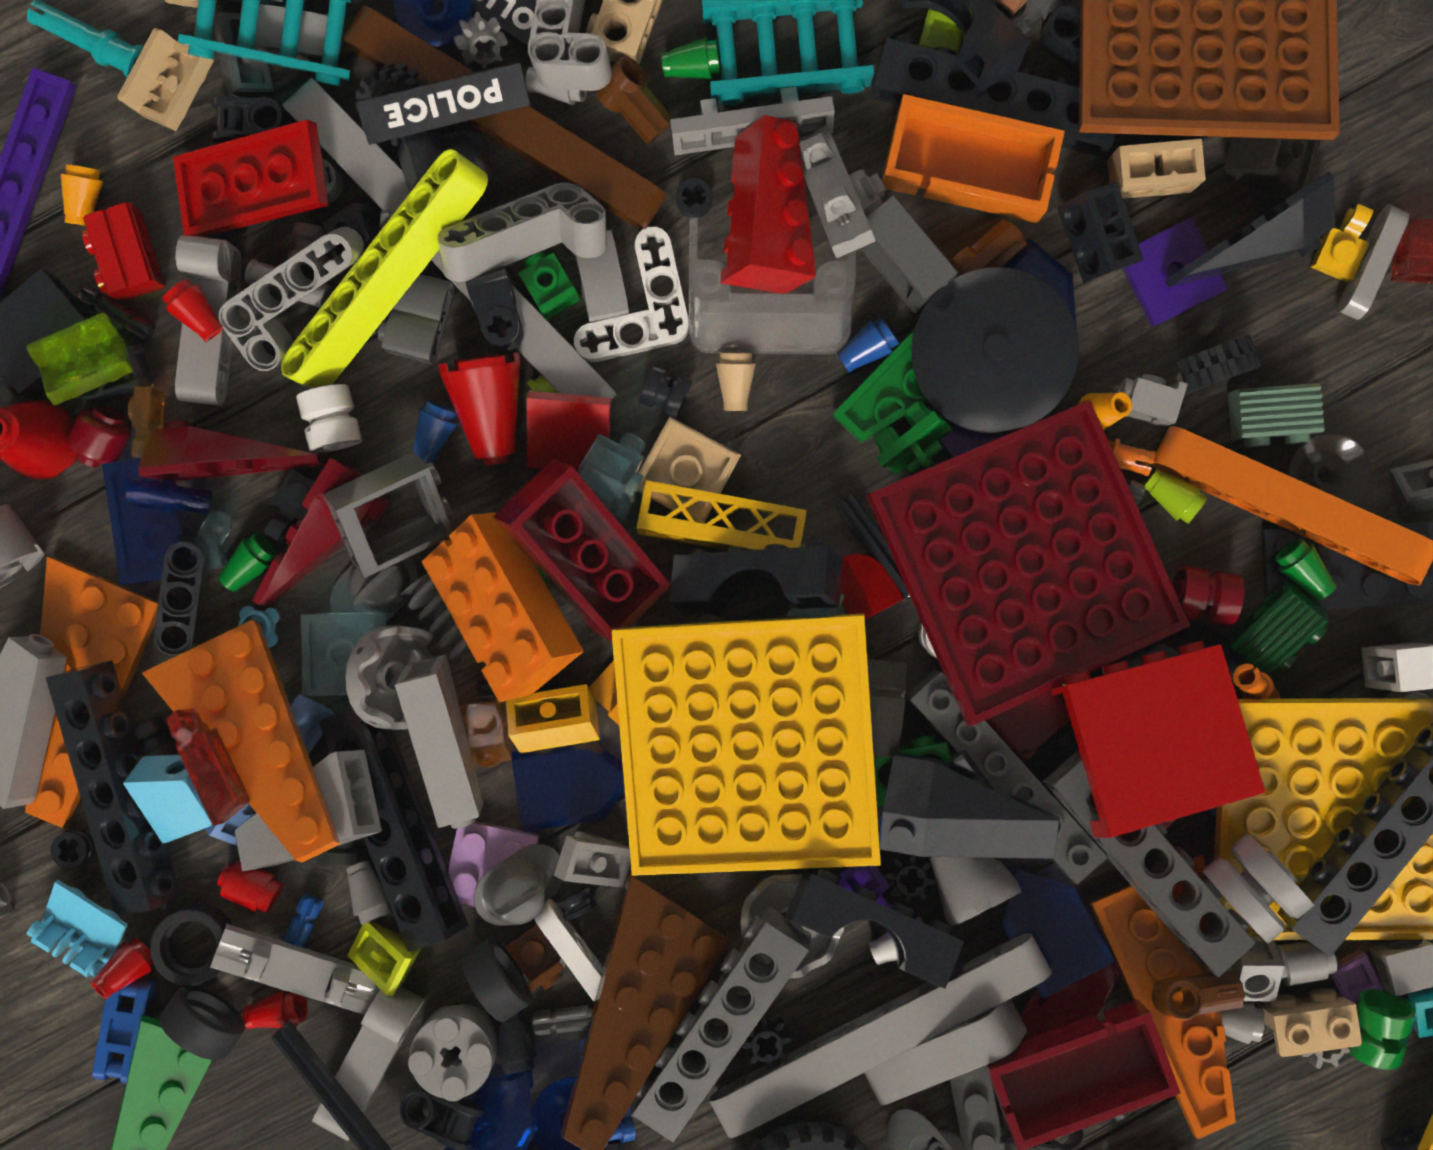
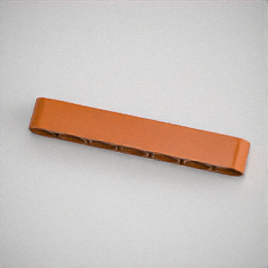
M1175 426L1168 427L1156 451L1154 463L1151 464L1156 469L1159 468L1163 472H1167L1202 488V491L1405 583L1421 585L1433 561V540L1185 429Z

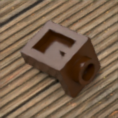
M537 923L506 944L505 947L528 978L526 986L531 992L540 985L546 990L564 976L562 970L565 968L566 963Z

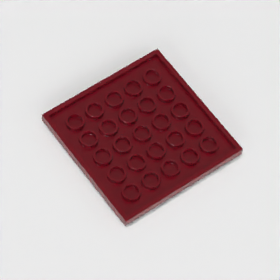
M1090 400L866 495L967 726H974L1065 684L1063 677L1085 671L1092 672L1190 627Z

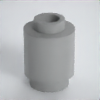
M1307 940L1277 945L1285 965L1281 980L1287 987L1326 980L1329 974L1337 972L1335 953L1330 957Z

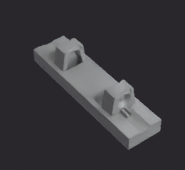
M796 87L781 88L780 104L719 113L716 98L700 100L701 115L670 119L674 154L681 155L734 147L735 136L763 115L796 122L799 137L810 135L815 130L828 125L830 132L833 133L835 110L832 96L799 101Z
M828 125L815 130L810 135L800 137L799 145L804 178L836 259L875 242L876 240Z
M226 924L210 968L364 1015L380 990L354 963ZM333 973L330 990H328L326 988Z

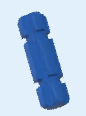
M305 894L300 898L296 908L298 914L293 916L283 942L298 947H306L316 923L313 919L319 916L323 906V901L320 898Z

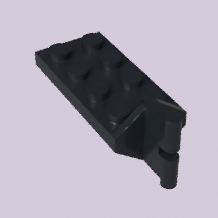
M1433 522L1396 523L1433 540ZM1288 529L1261 530L1265 600L1288 578L1278 569L1280 564L1275 560L1277 554L1291 542L1302 538L1307 544L1312 543L1333 581L1337 584L1336 589L1329 596L1317 601L1323 607L1344 608L1433 604V561L1421 585L1417 586L1393 578Z

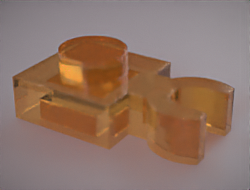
M134 387V396L130 398L128 403V416L132 421L131 427L136 428L135 437L132 442V457H142L149 430L163 429L165 392L151 387Z

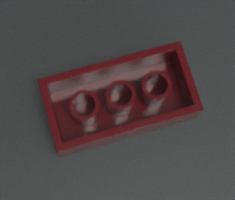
M553 459L493 516L590 628L611 642L612 630L614 628L630 627L671 586L571 465Z

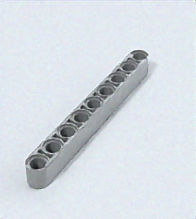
M1030 933L1019 935L954 968L946 989L927 982L787 1053V1060L778 1058L772 1061L771 1069L764 1065L721 1087L710 1096L709 1102L729 1138L737 1137L1040 984L1052 974V970L1033 935Z

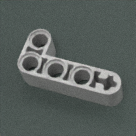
M585 0L536 1L528 43V54L536 77L544 87L595 91L604 88L612 78V68L604 41L597 35L580 33Z
M570 182L549 186L442 229L438 234L443 274L449 280L456 282L472 280L559 243H563L575 255L582 258H595L604 254L607 250L605 209L583 188Z
M340 227L327 233L222 305L219 311V322L253 368L260 371H269L282 363L284 355L293 344V340L277 315L356 263L364 252V242L361 235L349 227ZM341 243L345 251L329 260L325 254ZM302 262L312 267L314 280H310L303 275L301 271ZM270 284L280 289L282 301L272 297L269 290ZM239 305L248 311L250 322L240 317L238 312ZM263 340L273 345L276 353L275 356L265 351Z
M182 235L176 246L175 258L177 269L180 273L187 276L194 285H200L219 320V311L222 305L240 291L242 274L241 253L239 249L226 240ZM182 323L175 377V394L179 401L221 406L224 403L228 389L233 341L224 329L212 340L205 343L199 335Z
M402 986L393 997L386 996L382 990L378 992L361 1022L363 1026L335 1076L363 1114L425 1000ZM321 1103L312 1122L349 1141L348 1136Z
M1010 998L864 1072V1075L880 1105H886L1009 1055L1018 1047L1028 1029Z

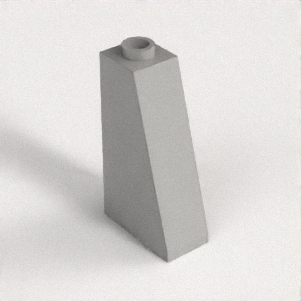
M30 634L25 637H8L0 653V806L3 809L31 804L36 798L55 714L46 677L64 672L67 657L53 648L54 643L50 639L38 634Z
M447 655L407 664L396 681L395 688L437 826L440 828L451 825L453 829L468 826L475 822V818L480 817L483 801Z
M365 750L334 752L313 767L340 840V845L382 832ZM257 813L235 830L242 871L273 867L295 860Z

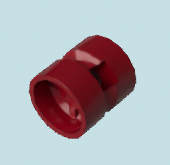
M1181 565L1177 569L1172 586L1187 619L1199 620L1204 615L1205 620L1210 623L1233 626L1236 623L1244 600V581L1241 574L1214 571L1210 576L1207 569Z

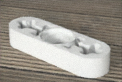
M548 899L544 902L542 909L534 919L595 1002L604 967L572 923L564 920V913L552 899Z

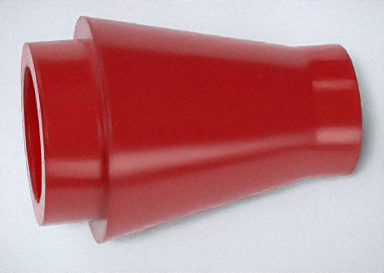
M188 278L173 286L162 297V300L168 305L166 310L199 335L205 343L223 331V326L220 324L199 284L194 285Z
M135 937L128 943L123 941L100 972L90 981L91 986L102 998L107 1000L115 992L151 972L150 966L154 964L151 958V950Z
M280 990L255 1003L245 1005L242 1011L243 1023L247 1029L280 1028L288 1022L293 1023L297 1027L299 1023L304 1022L307 1018L308 1003L305 996Z

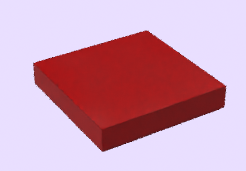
M528 391L527 468L543 469L554 459L571 465L576 472L607 475L609 469L611 398Z

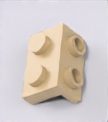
M154 28L118 94V100L143 117L177 131L201 84L205 81L214 60L189 55L188 46L181 45L163 30Z
M1314 989L1310 991V996L1297 998L1290 994H1279L1275 1002L1257 1003V1008L1264 1010L1265 1024L1274 1031L1276 1051L1282 1057L1360 1046L1362 1043L1356 1004L1337 993L1334 989Z

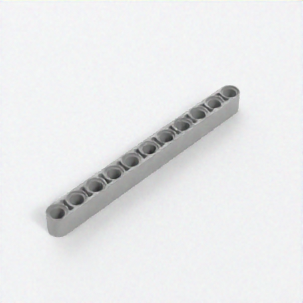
M310 77L282 106L297 122L307 119L317 123L320 146L382 210H386L389 207L398 209L409 195L403 171L376 143L368 145L365 132ZM438 251L431 261L443 273L440 251ZM450 280L471 302L466 282ZM512 285L517 302L516 308L524 332L523 342L517 349L522 356L558 393L609 397L613 399L617 395L614 390ZM506 324L499 325V332L506 337V329L508 327Z

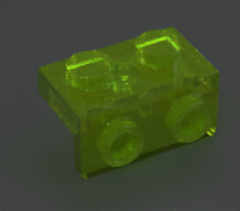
M105 313L93 316L27 345L28 354L40 369L46 396L54 406L76 398L108 382L116 381L122 376L133 372L125 342Z

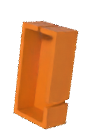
M903 94L897 110L881 181L888 190L915 196L920 188L924 189L923 198L1037 223L1047 212L1055 177L1052 172L1058 164L1065 131Z
M496 513L471 514L449 535L450 540H445L438 545L422 563L477 663L485 662L486 666L482 669V672L497 700L503 702L529 696L582 654L584 650L534 563L493 518Z

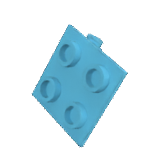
M57 879L42 921L36 920L28 929L27 935L32 937L31 943L48 953L57 944L52 952V956L55 958L68 946L71 947L65 954L62 962L68 964L71 961L69 966L88 978L90 975L95 977L118 949L128 924L122 921L115 912L104 909L86 898L79 889L69 887Z

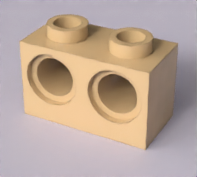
M602 0L603 3L599 14L593 13L591 15L586 33L597 35L604 41L610 61L617 62L621 57L626 56L640 64L663 0H637L633 3H626L622 0ZM613 29H622L627 33L619 41H611L606 37Z
M1202 139L1119 146L1107 160L1109 184L1118 183L1123 199L1191 193L1206 180Z

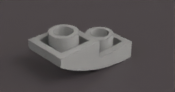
M260 4L255 48L280 54L285 7ZM302 10L297 54L322 60L327 15Z
M607 230V250L604 254L595 258H582L575 255L589 322L629 314L612 230Z

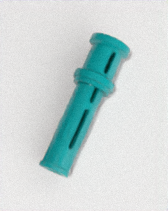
M43 0L31 2L30 5L39 9L41 14L28 8L27 20L29 23L37 25L90 52L96 63L105 67L111 65L123 71L124 76L128 77L144 46L140 44L133 46L121 40L120 35L113 30L105 29L99 31L54 8Z

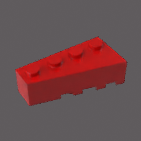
M763 115L735 136L731 183L735 187L734 196L728 201L727 215L731 217L730 234L724 240L723 252L727 253V264L721 270L720 283L787 294L816 277L798 127L796 122Z

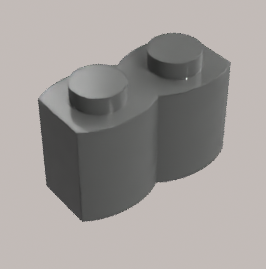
M420 274L393 307L389 318L386 317L380 324L378 340L382 341V348L390 354L434 365L454 298L455 287L453 284L446 280Z

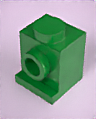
M538 252L522 263L525 269L518 274L546 320L551 319L581 301L554 253L545 256L544 252ZM547 274L552 275L553 282L547 287L539 285L540 278Z

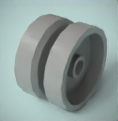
M1246 833L1231 845L1232 854L1246 870L1239 874L1226 859L1217 857L1202 871L1250 926L1269 943L1284 931L1283 921L1269 907L1270 904L1276 901L1290 917L1296 919L1305 914L1314 904L1295 884L1298 880L1270 850L1266 852L1249 833Z

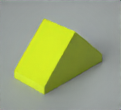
M371 921L362 925L347 956L386 996L393 997L405 982L421 948L408 952L400 934Z

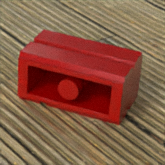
M124 202L109 207L107 210H99L84 215L83 219L87 230L82 231V239L88 252L92 255L95 254L99 268L94 270V277L99 289L103 293H107L108 296L118 301H126L166 287L142 210L130 202Z

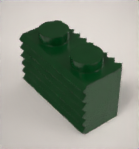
M1287 578L1242 623L1238 624L1236 629L1232 630L1230 633V647L1268 676L1272 675L1277 669L1283 672L1297 659L1298 653L1296 651L1306 642L1310 644L1316 643L1326 633L1328 629L1326 623L1329 622L1327 609Z

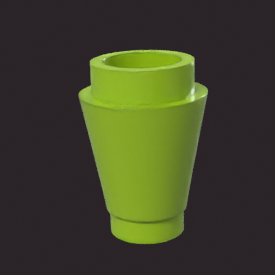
M1159 468L1145 484V489L1150 492L1149 494L1176 521L1182 519L1187 524L1190 523L1208 499L1207 496L1200 492L1202 488L1167 472H1163Z

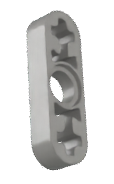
M1388 204L1379 213L1366 239L1369 245L1352 281L1347 282L1337 308L1338 312L1359 320L1369 310L1409 221L1410 214Z

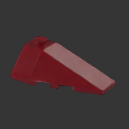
M169 421L163 423L164 429L149 430L138 470L141 477L164 482H178L291 470V468L323 467L327 464L328 459L314 453L189 426V421Z
M332 458L328 460L301 505L308 509L306 516L299 520L296 525L290 526L285 536L287 539L286 544L289 546L286 554L281 552L272 561L252 600L258 605H271L344 545L323 494L365 474L346 463ZM389 492L354 508L362 529L367 527L372 519L377 521L383 515L389 504V500L386 499Z

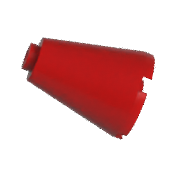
M519 352L509 353L510 360L506 361L505 355L499 356V353L454 360L455 368L449 370L447 363L438 364L440 376L476 459H484L485 465L508 462V454L515 453L521 366Z
M34 399L0 407V460L13 471L26 478L40 480L53 479L59 476L58 474L67 467H71L77 461V454L68 445V435L75 420L64 406L44 399Z

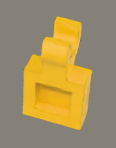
M1357 204L1355 209L1349 208L1344 216L1340 230L1332 228L1324 234L1322 239L1324 244L1318 248L1310 267L1346 283L1352 281L1369 245V242L1359 239V236L1367 226L1373 210Z

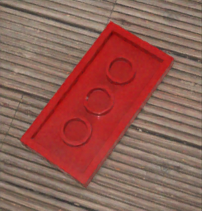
M307 119L173 156L183 233L186 236L206 237L328 206L317 123Z

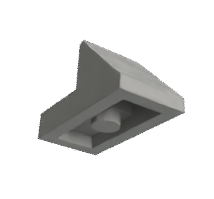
M576 831L574 837L566 836L554 876L567 882L623 888L631 865L630 847L583 831Z

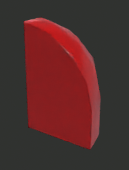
M858 553L842 558L840 598L848 614L864 613L865 620L873 615L904 600L897 585L882 564L874 558Z

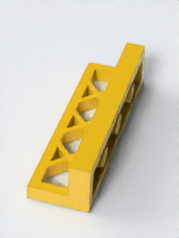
M646 480L636 528L638 535L727 551L729 547L763 550L769 544H780L788 548L801 546L807 510ZM652 492L670 495L678 508L666 516L649 514ZM678 497L689 498L690 500L682 504ZM698 501L710 502L718 516L706 524L697 523L686 509ZM718 504L731 507L723 512ZM739 508L748 509L758 523L747 531L735 530L727 516ZM759 512L769 513L771 515L763 519ZM682 513L686 520L676 519L674 517ZM779 515L796 518L793 540L775 537L767 524ZM722 520L727 528L714 525ZM760 528H763L767 535L756 534L754 532H756Z

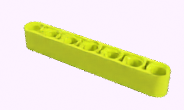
M453 149L446 150L437 157L287 350L281 364V371L285 377L309 389L333 385L439 251L438 234L440 231L450 225L461 222L483 195L488 184L486 172Z

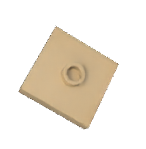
M669 417L631 488L643 494L645 481L648 480L721 494L741 455L680 421ZM652 492V500L672 511L678 508L670 495ZM678 497L682 504L690 500L689 498ZM698 501L686 510L695 522L704 524L713 507L710 502Z

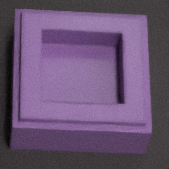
M1360 949L1337 960V972L1329 974V979L1336 992L1353 1003L1358 1002L1359 994L1364 990L1384 989L1366 953Z

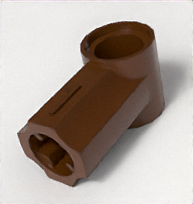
M624 56L611 67L612 78L604 88L595 90V94L607 109L613 112H620L648 145L671 126L670 119L674 118L646 86L648 78L642 67L633 59Z
M1004 218L985 233L973 246L967 245L949 262L958 272L955 278L977 269L1002 267L1021 251L1027 243L1023 238V234L1014 223H1010Z
M1235 970L1225 971L1220 977L1210 973L1179 979L1164 978L1159 980L1152 990L1154 1007L1160 1013L1178 1019H1190L1199 1014L1243 1008L1245 998L1243 983L1240 981ZM1179 987L1183 994V1002L1179 1008L1174 1009L1170 1002V996L1172 991Z

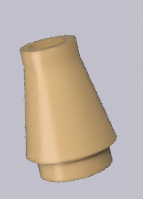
M720 353L719 363L715 364L723 398V410L747 411L748 398L756 363H752V353Z

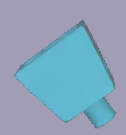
M200 754L142 757L123 783L162 843H167L210 827L224 809L228 798H232L237 790L224 773L216 775L206 758Z

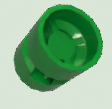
M1364 990L1359 994L1356 1006L1362 1043L1360 1046L1348 1047L1349 1053L1355 1059L1368 1066L1385 1070L1397 1069L1403 1062L1407 1047L1406 1038L1411 1033L1416 1010L1411 1003L1400 996H1395L1384 990Z

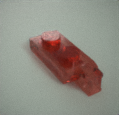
M196 708L178 709L166 719L172 737L177 739L175 742L176 749L179 750L178 753L212 825L224 824L249 804L251 799L217 728L210 729L204 721L202 722Z

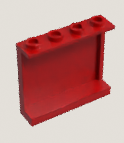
M1203 640L1178 647L1180 654L1178 656L1167 658L1165 650L1141 656L1142 665L1129 668L1126 660L1102 667L1103 676L1091 678L1089 671L1063 677L1065 686L1051 689L1053 695L1063 693L1099 816L1098 819L1089 821L1094 838H1112L1266 793L1221 644L1205 648Z

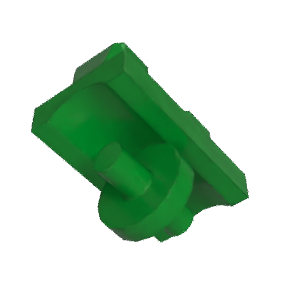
M917 401L905 411L904 417L912 428L901 436L894 427L889 426L874 436L875 443L880 451V454L876 457L882 467H888L896 475L905 468L911 474H914L923 466L928 469L937 465L938 463L934 457L945 449L939 441L954 430L945 418L934 410L931 411L920 401Z

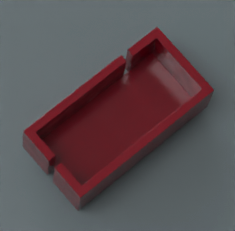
M1138 999L1103 1011L1105 1017L1103 1021L1092 1015L1023 1040L1009 1055L985 1065L1010 1135L1018 1150H1026L1181 1094L1152 1014Z

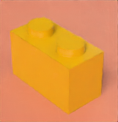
M587 684L536 692L529 696L506 701L508 736L520 753L600 740L597 704Z

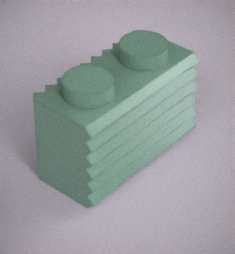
M1321 384L1246 388L1227 393L1231 441H1244L1245 448L1269 446L1270 438H1285V445L1311 442L1310 435L1322 433L1325 429L1323 424L1324 411L1322 409Z

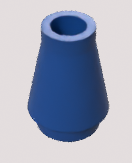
M880 317L873 323L869 320L836 354L850 373L858 367L891 354V349L899 343Z
M427 401L424 409H419L412 453L415 452L423 462L434 464L436 456L458 424L455 422L456 411L444 405Z

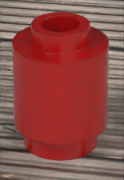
M240 859L234 865L228 863L217 881V885L222 887L220 891L221 897L255 913L259 910L269 913L283 888V883L276 880V875L260 868L242 871Z

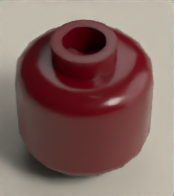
M96 404L93 408H86L80 411L68 435V445L77 454L76 459L82 464L93 468H98L101 464L109 465L116 463L121 458L131 436L130 427L125 422L126 417L118 410L101 404Z

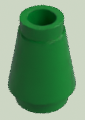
M705 37L668 52H662L661 55L665 77L713 79V74L721 73L718 40L708 41V38Z
M254 533L251 537H244L217 577L224 587L232 592H236L240 587H243L267 571L272 561L278 555V551L266 537L259 533Z
M1300 538L1285 546L1277 554L1275 560L1280 564L1279 571L1312 595L1317 601L1326 598L1336 589L1337 584L1333 581L1332 576L1312 543L1307 544Z

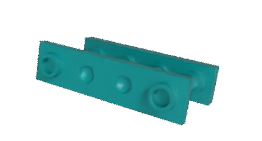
M198 0L194 37L179 34L178 43L188 46V54L213 60L214 52L315 73L316 82L340 86V79L349 81L350 70L338 68L346 3H351V0H330L321 64L296 59L304 0H286L279 55L254 50L260 0L242 1L237 46L211 41L216 0Z
M701 0L703 24L712 23L717 29L722 80L710 82L711 99L716 98V102H720L722 106H736L742 104L744 99L781 96L780 89L796 87L797 94L840 90L843 94H855L863 91L865 87H870L874 69L873 65L858 67L853 12L856 8H862L864 0ZM832 11L834 14H837L842 68L818 71L813 16L816 12ZM792 15V17L797 18L802 72L778 75L772 20L776 16ZM752 19L757 24L762 76L738 79L732 24L736 20Z

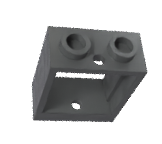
M894 196L885 203L878 199L864 210L876 241L861 247L860 250L916 315L940 288L945 287L955 278L958 272Z
M415 452L323 494L348 555L364 578L449 538V535L453 532L449 520L454 518L453 512L445 497L439 496L436 486L441 485L440 477L431 462L425 464ZM414 481L427 515L368 543L354 508Z

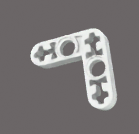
M647 227L645 230L640 231L635 240V251L649 310L581 326L574 336V346L577 353L584 360L599 362L670 346L683 341L689 331L687 310L671 240L663 229ZM655 237L657 243H664L665 246L659 248L661 265L669 261V267L657 266L649 271L645 270V266L653 267L650 251H642V247L648 245V238ZM665 275L673 281L674 287L669 295L660 297L651 291L650 285L655 277ZM678 300L679 306L671 305L674 320L682 321L683 325L677 327V334L669 335L667 329L660 330V325H663L666 321L663 307L655 311L654 305H668ZM629 323L638 324L643 329L641 341L634 345L624 343L620 337L622 328ZM614 327L613 336L619 348L611 350L610 341L600 343L598 345V352L591 353L588 347H582V343L588 339L587 334L594 333L597 339L609 337L606 329Z

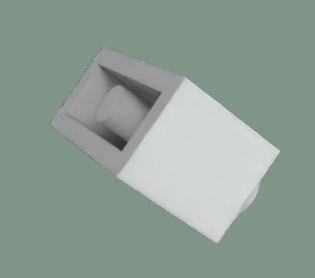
M1407 642L1361 647L1365 687L1396 692L1433 689V644Z

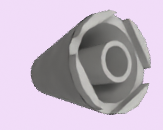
M929 857L945 920H947L951 927L1022 892L1019 882L1001 861H997L994 858Z

